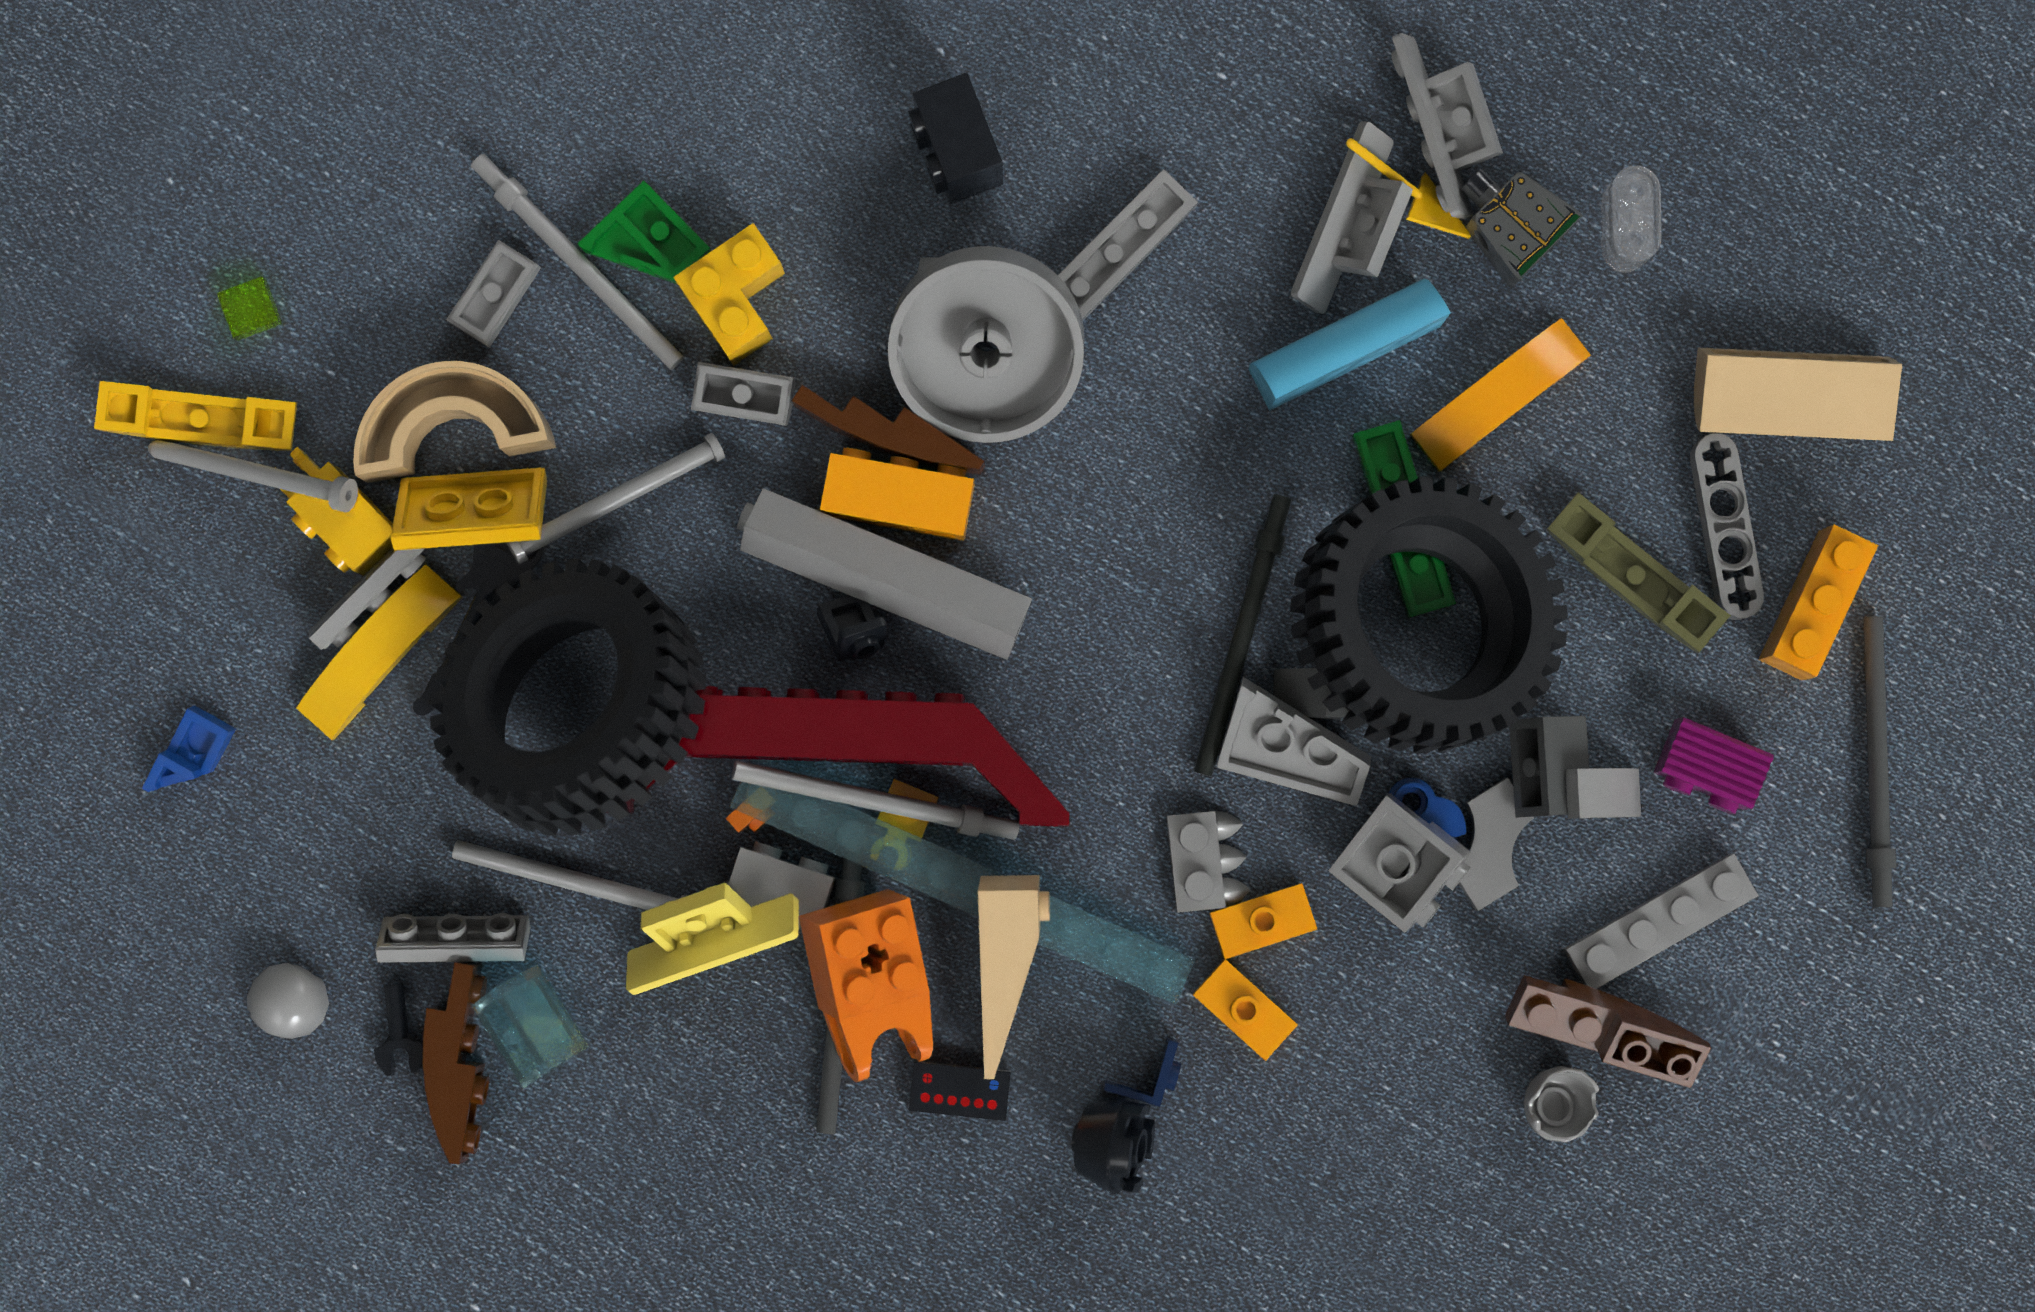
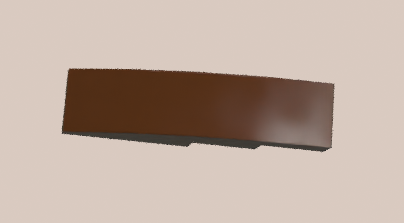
M804 385L800 387L791 400L795 408L837 433L883 453L913 459L920 464L938 468V465L965 469L966 473L980 475L985 468L984 460L905 407L893 423L854 396L843 412Z

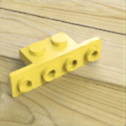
M722 883L641 912V929L655 942L628 952L626 990L632 995H636L796 939L799 935L798 898L790 893L751 907L730 886Z

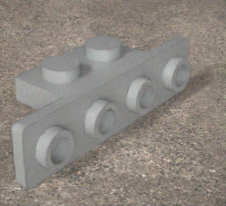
M1399 33L1392 37L1396 50L1392 51L1391 57L1398 75L1401 78L1405 77L1411 94L1406 97L1408 110L1416 123L1420 122L1425 140L1421 141V148L1428 165L1431 168L1435 167L1440 185L1436 186L1439 203L1446 213L1450 212L1452 217L1460 219L1473 216V211L1468 196L1461 190L1464 184L1459 171L1503 154L1473 63L1466 62L1428 78L1415 38Z
M1361 121L1353 139L1386 164L1394 144L1393 139L1371 122ZM1350 148L1291 290V296L1315 313L1324 314L1342 272L1378 278L1413 191L1403 181L1380 178L1382 173Z

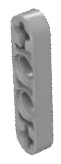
M1712 433L1704 436L1693 445L1690 452V464L1715 603L1731 615L1729 619L1742 620L1755 615L1761 609L1764 602V592L1738 449L1730 437L1721 433ZM1710 444H1714L1716 451H1724L1725 459L1718 462L1719 477L1728 473L1731 481L1721 480L1707 486L1706 479L1716 476L1713 462L1704 461L1703 453L1710 450ZM1717 490H1725L1734 498L1735 508L1733 513L1727 517L1719 516L1711 509L1710 498ZM1726 537H1733L1742 544L1743 556L1736 564L1725 562L1719 555L1718 546ZM1746 568L1748 576L1738 577L1741 592L1750 593L1751 601L1744 603V611H1740L1737 603H1729L1728 595L1736 590L1734 577L1724 580L1723 573H1733Z

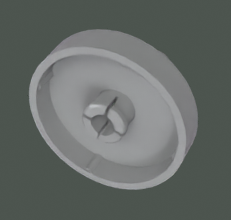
M993 246L970 247L950 252L935 259L909 281L900 295L893 313L888 338V361L896 388L906 404L917 416L939 431L958 439L992 443L1017 439L1035 432L1049 423L1063 410L1077 388L1083 368L1084 326L1079 307L1072 293L1059 276L1049 267L1029 255L1012 249ZM985 331H987V341L992 342L998 347L993 351H982L975 345L984 341Z

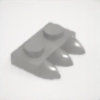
M1219 811L1166 816L1176 912L1226 908L1241 901L1250 891L1249 887L1238 880L1222 877V874L1236 869L1246 859V855L1235 847L1219 844V841L1235 834L1243 825L1242 822L1231 814Z

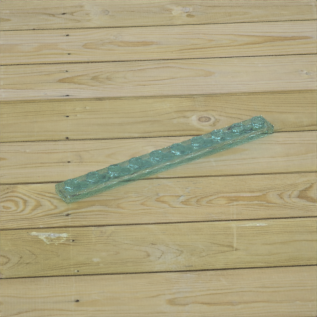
M740 781L729 806L979 917L978 887L980 877L1005 876L843 803ZM1050 896V921H1041L1038 944L1175 1005L1195 962L1194 959L1053 896Z

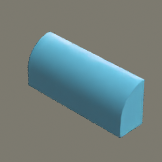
M1423 278L1250 363L1248 369L1270 411L1441 327L1451 312L1433 284Z

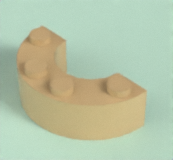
M434 362L414 368L397 377L372 401L362 418L356 435L353 461L354 473L356 477L367 483L414 475L415 455L422 439L434 427L452 419H474L486 424L493 431L499 449L509 457L556 448V444L549 423L542 411L509 378L486 366L471 362Z

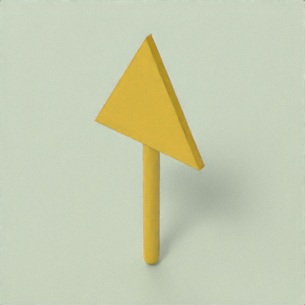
M1353 138L1347 139L1346 146L1387 178L1403 181L1413 189L1411 196L1414 199L1406 220L1469 239L1472 237L1459 218L1452 217L1450 212L1446 213L1443 210L1436 194V186L1426 172L1422 175L1419 186L1416 188Z

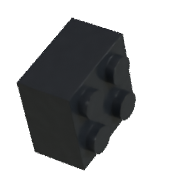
M963 73L912 93L915 109L908 111L911 121L910 127L919 150L928 148L930 152L925 158L928 164L927 171L936 194L945 192L951 205L1003 185V162L968 73Z

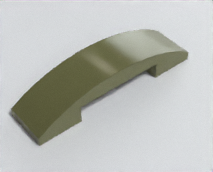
M1578 492L1547 528L1548 533L1581 565L1622 600L1670 636L1696 653H1699L1731 615L1693 584L1688 587L1614 527L1615 521Z

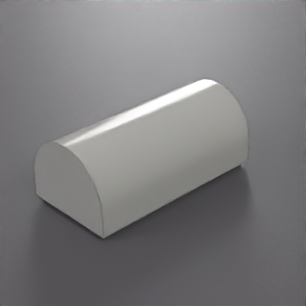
M698 362L691 410L786 426L792 411L793 403L791 400L794 398L795 378Z

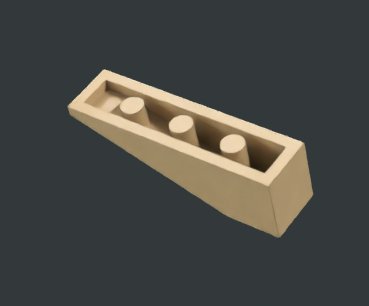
M1040 875L980 877L978 911L984 1079L995 1078L1038 944L1041 921H1050L1049 891H1040Z

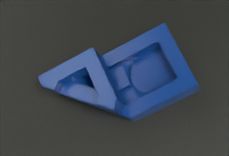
M195 705L187 708L168 749L158 754L142 789L150 792L213 772L236 728Z

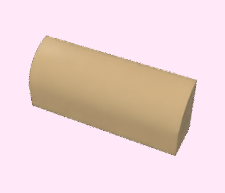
M1698 348L1694 382L1696 425L1700 432L1893 441L1902 364L1887 356Z

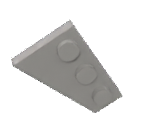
M1243 677L1216 768L1357 806L1370 769L1371 756Z

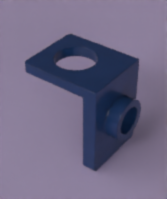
M1166 1038L1151 1093L1107 1080L1103 1082V1090L1160 1107L1165 1089L1174 1091L1178 1080L1181 1063L1174 1061L1179 1042L1172 1038Z

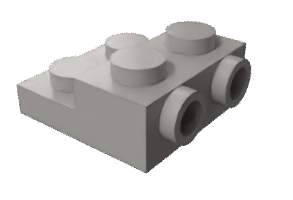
M1390 793L1385 796L1328 871L1405 933L1415 923L1424 928L1441 907L1434 900L1445 885L1454 890L1471 867L1464 863L1471 851L1433 821L1428 824Z

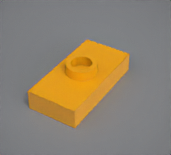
M1303 883L1209 912L1224 959L1318 930Z
M1226 959L1221 961L1192 994L1265 1061L1298 1025Z

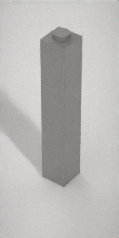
M764 488L755 505L749 502L746 503L737 524V529L743 531L740 551L1006 660L1010 656L1032 601L1030 597Z

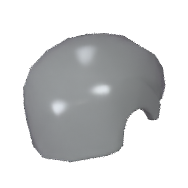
M290 963L268 966L254 978L247 995V1010L250 1012V1017L254 1023L266 1033L281 1038L293 1039L310 1035L324 1021L329 1006L326 986L323 980L302 966L291 965Z
M1556 1066L1539 1072L1529 1082L1524 1096V1111L1529 1126L1539 1136L1551 1141L1566 1143L1583 1136L1593 1120L1599 1115L1596 1107V1093L1599 1091L1597 1083L1584 1070Z

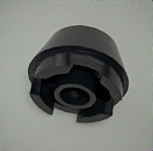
M1129 1097L1088 1104L1082 1113L1080 1121L1075 1125L1072 1134L1071 1147L1074 1152L1076 1172L1113 1195H1117L1120 1191L1137 1193L1144 1181L1142 1177H1137L1136 1175L1144 1159H1151L1154 1146L1155 1120L1145 1118L1151 1106L1149 1104L1137 1103Z

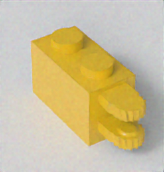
M296 447L290 453L293 462L311 477L332 482L340 476L349 478L339 467L329 461L320 468L299 447ZM359 488L354 507L346 513L333 510L327 500L280 489L289 498L286 502L296 512L291 520L309 538L312 539L318 534L329 546L324 554L343 573L351 569L364 576L393 546L391 541L393 523Z

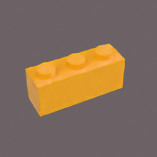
M843 448L842 455L830 453L820 506L822 513L844 520L961 541L965 540L975 485L973 478L965 477V469L938 465L937 472L918 469L919 462L916 460L891 456L890 463L871 460L872 453L853 448Z
M1835 524L1819 530L1758 660L1801 681L1817 677L1879 545Z

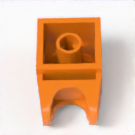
M886 889L800 915L799 921L818 1009L823 1012L838 1056L849 1077L854 1082H860L869 1078L874 1042L879 1035L892 1028H896L912 1059H917L918 1062L929 1059L933 1051L930 991L910 898Z

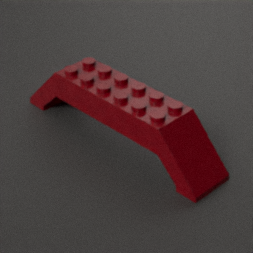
M706 686V689L694 691L705 701L703 714L689 715V718L699 726L695 740L682 737L679 745L688 752L686 757L973 766L1020 813L1019 826H1069V812L974 703H965L964 694L935 693L934 702H918L917 696L913 692L890 691L885 692V700H868L866 691L836 690V699H821L820 693L816 692L815 689L790 688L787 689V697H771V691H767V688L738 687L737 696H724L723 690L718 689L717 686ZM670 759L663 769L668 772L677 762ZM653 780V781L646 787V789L648 790V789H649L651 786H653L657 781ZM633 798L626 802L630 814H634L635 800Z

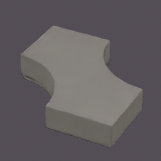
M1508 777L1465 803L1471 819L1472 835L1468 847L1471 853L1464 863L1471 868L1459 885L1475 911L1483 909L1519 886L1512 868V851L1517 836L1534 817H1515L1514 788Z

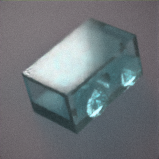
M537 964L496 986L471 1005L523 1089L560 1068L589 1047L578 1026L566 1011L554 992L551 983L546 979Z

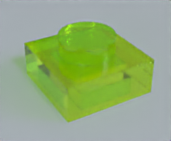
M262 276L217 293L232 337L237 341L282 324L267 280Z

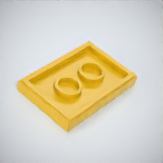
M545 468L401 478L391 532L394 551L541 540L547 489Z

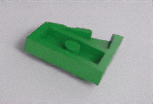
M644 180L577 243L587 254L677 284L673 278L674 276L712 251Z

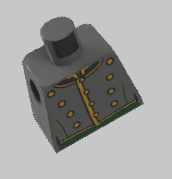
M1480 169L1461 189L1480 208L1471 218L1466 229L1503 281L1511 289L1583 216L1577 209L1519 171L1501 188Z

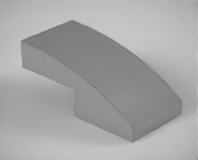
M1591 768L1566 770L1568 819L1641 817L1639 769Z

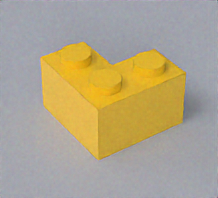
M752 223L673 278L733 366L772 340L768 328L748 299L780 278L785 272L780 260L755 224Z

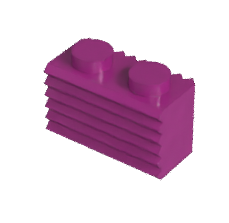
M1681 717L1673 722L1654 773L1665 777L1663 786L1688 796L1691 795L1692 790L1699 791L1710 796L1708 805L1735 815L1738 808L1746 810L1753 809L1756 799L1759 796L1774 755L1685 717Z

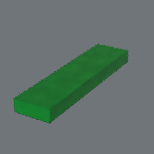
M1400 420L1352 435L1370 495L1382 488L1386 489L1396 482L1407 480L1409 484L1418 478ZM1398 552L1389 555L1408 618L1456 604L1443 561L1419 552Z

